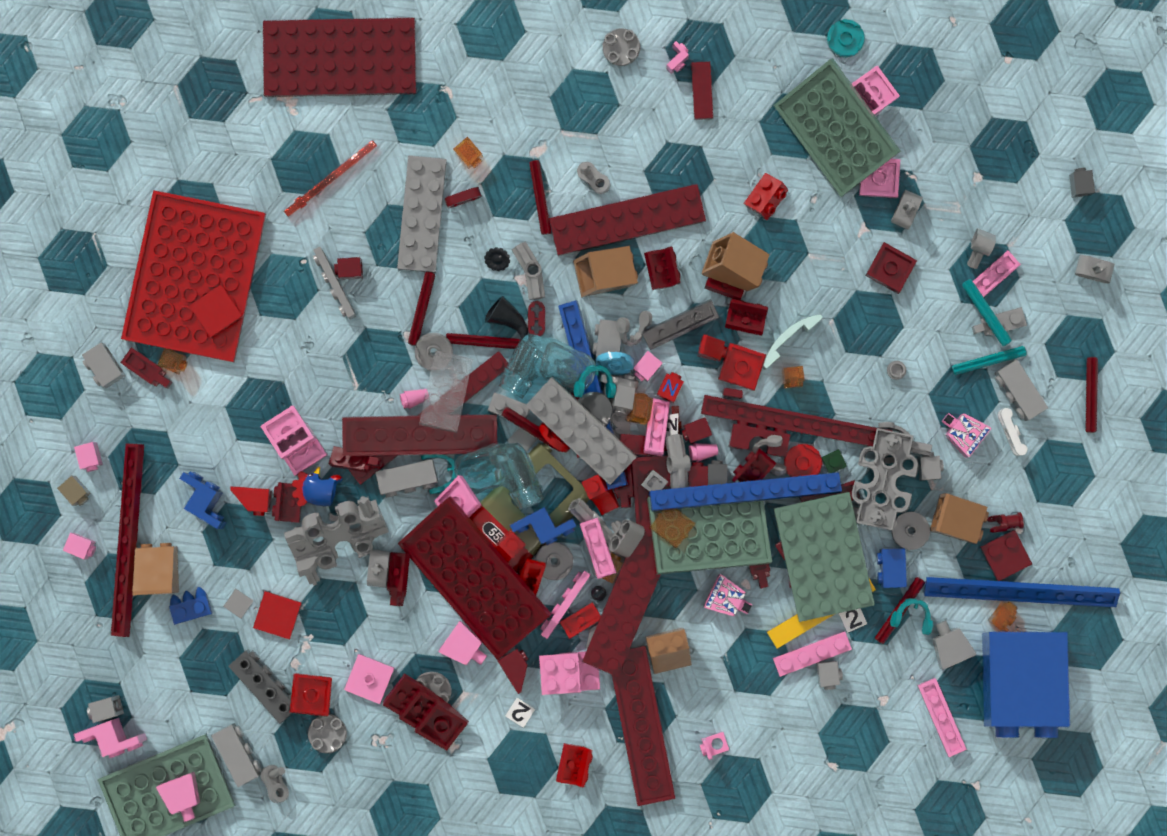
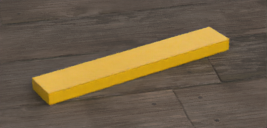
M869 579V581H870V586H871V590H872V592H873V591H875L876 589H875L874 585L872 584L871 580ZM796 614L767 631V634L776 649L833 615L799 622Z

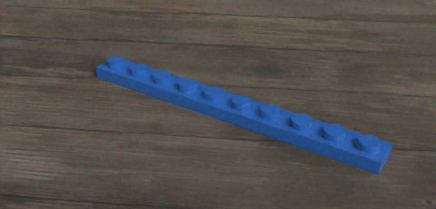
M575 300L558 307L579 381L586 367L595 365L579 303ZM593 371L585 379L584 394L589 392L603 394L599 377ZM609 421L606 428L614 434L611 421ZM624 471L611 485L606 482L608 490L628 485Z
M839 473L654 490L649 492L651 511L841 493L842 488Z
M926 577L924 596L1117 607L1120 590L1119 588Z

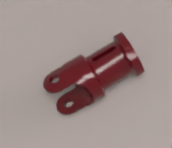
M1021 512L1005 516V514L990 516L987 519L988 522L996 521L1000 524V526L992 527L990 529L991 533L1003 532L1017 527L1020 529L1024 528Z

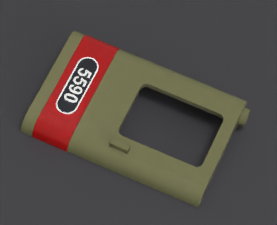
M538 443L480 502L481 506L469 517L493 546L511 529V524L526 517L512 503V498L546 464H550L573 487V491L549 514L555 527L569 521L574 516L568 510L572 501L578 498L585 503L589 501L583 485L550 454L553 450L547 444L543 443L541 445ZM531 523L528 524L529 529L520 534L518 531L514 532L526 544L508 561L516 573L519 572L520 568H523L526 559H532L538 550L546 544H541Z

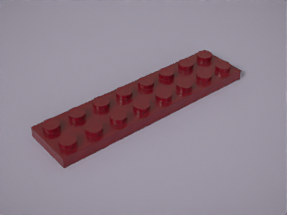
M698 184L552 217L549 218L557 255L560 256L706 222Z
M497 414L342 417L343 456L497 453Z
M644 519L640 522V525L645 529L644 536L633 553L625 558L582 660L586 664L617 677L661 575H657L650 522Z
M646 646L630 648L618 677L612 675L637 806L676 798Z

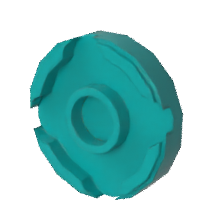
M849 19L839 20L834 23L827 33L828 47L833 54L839 57L849 58L855 56L860 52L865 42V34L861 26Z

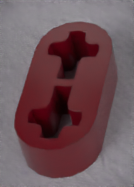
M474 187L446 197L445 202L447 208H453L477 200L482 195L479 187Z
M533 301L528 307V331L535 338L541 337L545 333V306L540 301ZM535 305H539V308H542V311H539L538 318H535V312L531 311V308H535ZM535 321H538L539 327H542L538 334L531 330V327L535 326Z

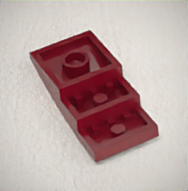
M405 673L383 701V706L397 713L400 720L414 727L415 733L446 751L469 723L463 715L446 701Z

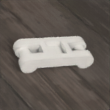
M1009 408L1001 409L998 412V418L1013 454L1016 456L1026 454L1027 446L1021 444L1018 437L1020 431L1011 420L1012 410Z

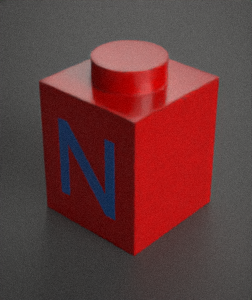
M673 372L671 374L667 373L657 392V396L674 403L684 383L681 380L682 377Z

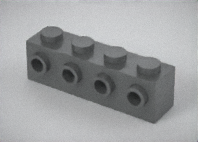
M246 650L228 667L278 723L281 724L292 714L290 713L291 694L289 695L284 690L286 686L279 679L277 681L274 679L272 670L267 665L263 666L258 661L260 657L256 652Z

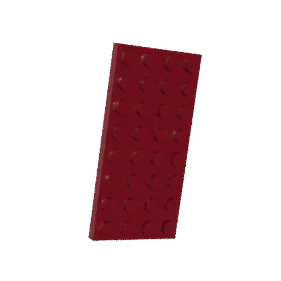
M415 18L263 21L264 97L416 94Z
M451 496L445 499L398 542V545L405 553L410 554V559L497 660L552 614Z

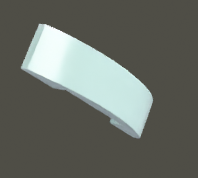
M821 315L811 316L789 327L769 349L762 368L766 370L780 357L776 349L798 329L803 327L808 332L823 317Z

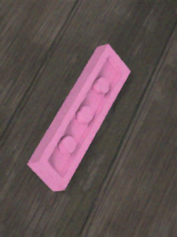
M585 570L583 573H577L573 579L575 585L572 589L567 588L562 596L565 600L561 605L557 603L551 612L554 615L550 621L546 619L540 628L543 631L541 634L543 637L548 639L591 574Z
M843 631L774 657L773 661L781 677L852 650L846 632Z
M936 678L917 685L947 756L951 757L967 750Z

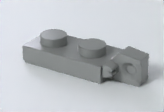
M1022 307L995 314L1006 331L1027 326ZM984 318L980 319L981 324L972 327L973 334L984 332L985 336L995 335Z

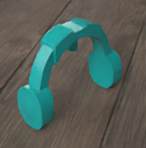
M601 365L586 367L579 381L575 382L574 396L582 397L587 375L595 371V375H598L599 370H601L607 378L606 397L614 398L616 385L613 383L609 369Z
M421 455V460L445 459L452 466L447 468V471L453 470L450 481L440 487L430 489V495L443 492L457 477L456 463L446 455Z
M914 598L906 599L898 610L893 612L890 625L897 628L901 622L904 609L914 603V608L917 609L919 604L925 612L922 634H931L933 621L931 620L928 604L924 601Z

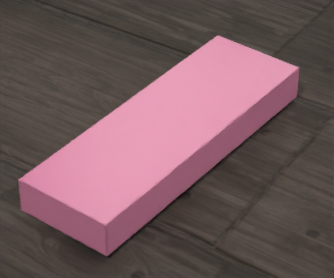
M1006 251L973 282L982 296L985 297L1021 264L1009 251Z
M650 399L643 453L663 456L670 401Z
M595 518L580 523L597 578L616 573L599 519Z

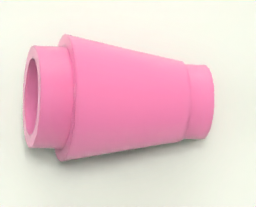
M427 389L409 390L400 394V400L404 409H411L429 400Z
M694 443L689 446L691 461L699 462L718 455L717 444Z

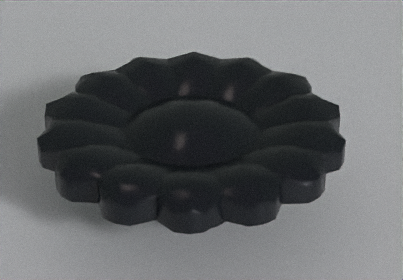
M490 248L486 252L484 259L488 268L499 272L509 266L510 255L503 248Z

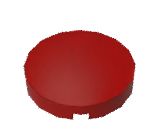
M542 423L539 426L542 436L551 446L565 453L570 450V447L547 425Z
M798 444L791 447L784 458L786 473L790 477L818 475L822 468V458L819 451L808 444Z

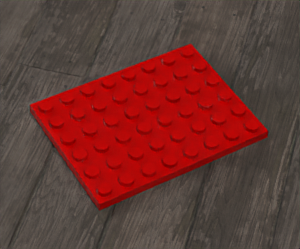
M153 190L121 339L235 363L266 213ZM219 285H222L243 317L210 338L190 308V305Z

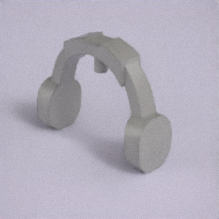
M649 311L640 313L638 333L636 332L634 336L631 335L629 340L626 333L629 331L630 322L625 317L619 318L616 328L620 333L622 343L628 346L637 345L643 336L642 331L646 330L647 326H650L652 323V314Z
M893 422L878 423V428L895 429L903 434L910 435L909 432L902 427L894 425ZM894 457L884 458V464L895 462Z
M771 435L767 439L756 442L752 451L755 453L762 445L769 447L781 446L783 439L781 436ZM777 463L771 470V474L784 475L787 471L786 466Z

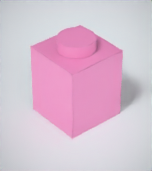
M647 351L633 368L635 371L633 375L640 381L645 380L648 382L660 368L662 362Z
M96 442L74 447L80 469L91 472L98 470L97 466L103 465Z
M70 533L63 551L82 559H89L96 550V546H94L96 541L77 533Z

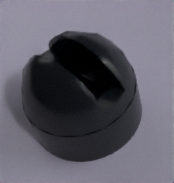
M595 586L591 591V596L595 601H602L606 597V590L602 586ZM602 589L603 593L596 598L594 595Z

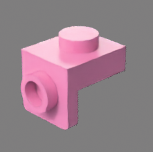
M677 41L673 43V49L678 55L666 66V69L671 74L674 71L679 72L685 66L684 62L689 56V51L685 45L679 44Z

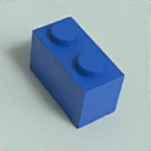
M905 548L880 549V553H877V565H880V572L877 573L878 584H881V588L907 587Z

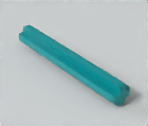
M968 279L962 284L963 288L1002 346L1008 345L1012 339L972 279Z
M1020 346L958 363L952 366L954 375L1023 357L1027 355L1025 346Z

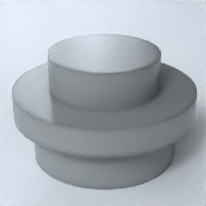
M893 361L887 367V374L890 378L899 380L905 376L906 366L901 361Z

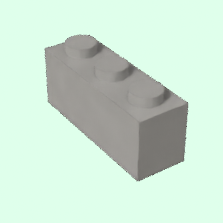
M1018 360L1012 361L994 373L997 384L1000 387L1003 386L1007 392L1005 394L1006 398L1010 403H1014L1017 408L1015 411L1021 420L1028 421L1048 409V406Z
M432 459L376 472L380 495L385 494L386 498L396 496L397 492L404 490V493L415 492V488L423 486V489L435 487L434 483H438Z
M234 723L211 735L237 787H240L260 776L262 769L257 760L254 761L250 745L248 743L245 744L242 738L244 736L242 729Z

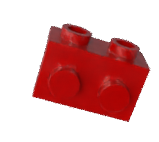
M765 173L745 200L744 205L768 220L775 213L779 203L786 197L788 188L782 181Z
M564 743L556 781L584 788L585 783L588 781L589 764L593 758L592 749Z

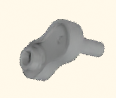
M582 162L578 166L577 174L579 178L588 183L595 193L604 194L610 189L611 184L608 177L600 173L592 163ZM603 182L605 184L603 187L598 188L599 183Z
M601 373L600 381L605 383L603 395L606 396L607 378L604 373ZM625 374L624 377L611 375L615 385L619 384L638 388L639 381L635 380L636 376Z
M269 765L262 769L261 780L266 785L269 799L273 803L284 802L289 796L288 788L282 780L285 769Z

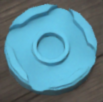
M607 352L600 354L596 358V366L601 365L609 369L611 375H624L631 372V369L634 368V359L625 353Z

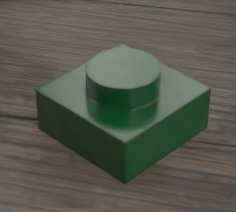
M839 449L821 457L828 473H834L847 467Z

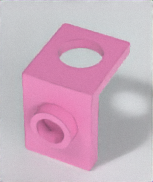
M723 732L701 739L703 743L700 745L703 756L707 755L709 760L713 759L712 756L729 750ZM715 738H719L723 742V746L718 750L714 749L711 745Z

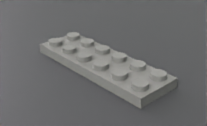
M408 155L397 265L399 270L436 273L446 159Z
M553 377L525 405L609 485L637 457Z

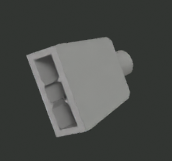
M946 620L936 624L940 635L932 638L940 669L944 670L977 655L960 628L950 630Z

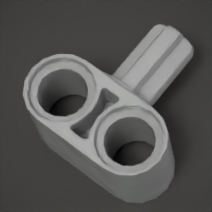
M905 190L891 223L909 230L923 197Z
M977 228L971 241L973 252L967 262L969 267L977 269L983 255L990 256L996 243V235Z
M1080 255L1075 275L1102 283H1110L1115 264L1094 257Z
M625 519L622 523L618 520L612 522L611 526L614 534L609 541L608 548L613 553L625 558L629 557L643 538L645 529L643 526L628 519Z
M372 549L369 557L367 586L387 587L390 551Z

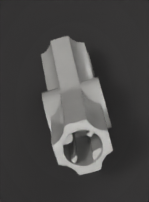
M526 241L520 243L512 249V252L525 272L529 300L545 298L541 265ZM536 266L539 271L537 274L531 275L528 273V268Z
M673 434L665 438L668 452L667 470L670 473L671 489L688 487V472L691 469V462L685 452L683 435Z
M578 498L572 501L568 510L580 523L595 518L599 519L608 546L614 533L583 500Z

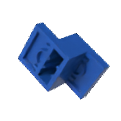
M183 472L179 479L196 488L184 509L216 529H224L227 524L223 520L224 516L212 511L223 494L219 491L220 487L212 482L202 481L204 477L196 472Z
M545 507L510 525L513 532L518 531L520 534L529 529L528 524L531 523L541 544L546 543V545L557 541L556 536L562 533L564 536H567L574 532L573 528L576 526L574 520L571 519L555 527Z

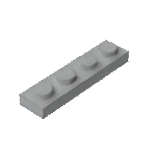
M321 247L314 249L313 251L316 254L313 256L317 266H322L324 272L321 274L326 283L330 282L333 288L330 290L335 300L339 299L341 303L339 309L343 317L347 316L349 319L356 317Z

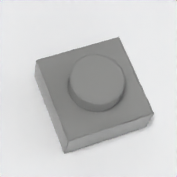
M652 470L641 486L649 492L662 490L668 481Z

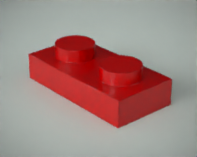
M592 602L560 621V624L570 639L598 622L601 615Z

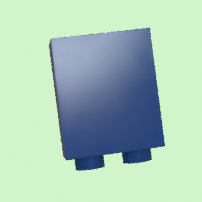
M1067 632L982 633L984 727H995V736L998 738H1019V727H1034V738H1058V727H1070Z

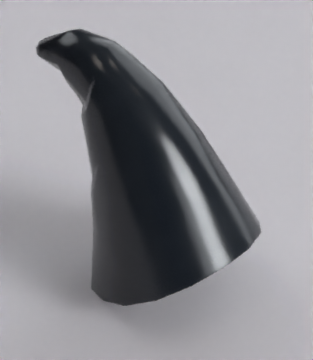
M501 296L487 312L485 323L510 327L520 334V339L523 342L528 335V327L518 310L504 296Z

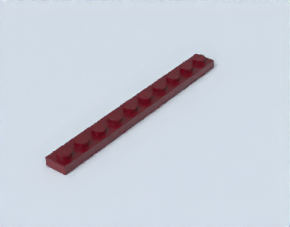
M498 351L418 415H450L510 368L511 365ZM376 455L373 457L379 458L382 461V469L398 455ZM370 467L369 471L366 472L349 471L358 483L362 485L381 469Z
M704 395L701 414L743 421L750 424L764 425L771 428L873 447L877 430L876 427Z
M144 444L125 445L111 636L130 637L135 548L137 547Z

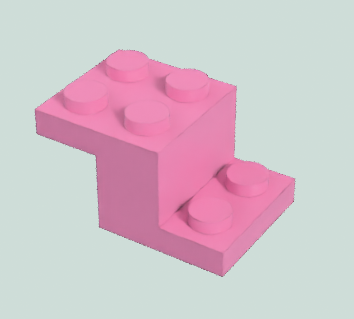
M875 66L852 83L875 116L879 115L885 107L900 97L878 66Z
M294 405L260 426L280 458L285 460L294 476L328 455Z
M586 651L541 655L539 660L542 695L599 690V669L582 662Z
M119 718L74 734L76 742L82 740L83 743L96 739L102 757L109 755V758L125 753L124 749L126 748L128 752L143 746L142 742L147 740L145 733L126 739Z

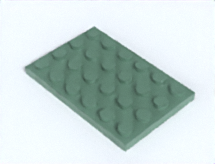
M833 58L828 60L774 105L840 197L844 196L901 152Z
M850 492L773 508L799 622L875 605Z
M650 497L647 498L657 575L772 563L763 500L651 511Z
M207 734L97 779L120 836H165L236 806ZM195 772L200 803L192 807L195 818L184 822L181 811L174 814L169 812L156 786Z

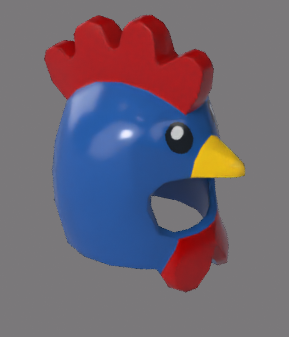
M320 467L309 475L300 471L298 473L299 480H293L292 486L297 488L293 491L292 495L294 498H299L297 504L300 507L305 506L307 503L324 507L332 506L336 485L343 479L339 475H333L328 480H321Z

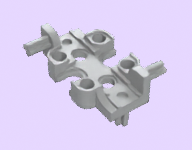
M877 428L873 447H866L861 451L858 463L860 466L871 468L874 471V479L868 484L854 482L852 497L860 504V508L853 507L855 519H857L856 523L891 531L894 530L897 513L906 512L912 500V494L901 492L897 489L896 480L902 475L916 477L919 463L911 455V452L930 456L932 445L914 441L913 435ZM868 452L875 453L876 458L874 461H866L865 456ZM887 455H892L895 459L892 466L884 464V458ZM906 460L914 462V467L911 470L904 469L903 464ZM861 489L867 491V497L864 500H860L857 497V493ZM878 493L886 495L885 503L879 504L876 502L875 497ZM902 497L905 499L906 504L903 508L896 507L895 501L897 498Z
M362 496L360 497L361 500H358L359 506L352 501L340 503L335 507L339 516L336 522L326 524L322 521L320 514L315 512L303 518L302 527H295L293 530L285 532V539L295 558L299 576L305 575L309 584L317 585V582L320 581L316 572L317 565L319 568L326 570L336 567L338 554L335 546L341 541L349 542L359 558L370 554L373 549V540L389 532L376 500L370 502L368 497ZM360 524L356 529L350 528L351 525ZM318 537H323V538H324V539H323L322 541H320V542H315V541H314V539H315V538H318Z

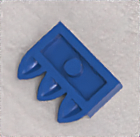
M201 587L197 588L195 599L187 590L183 594V602H181L178 596L174 594L171 596L169 609L174 625L212 614L208 596Z

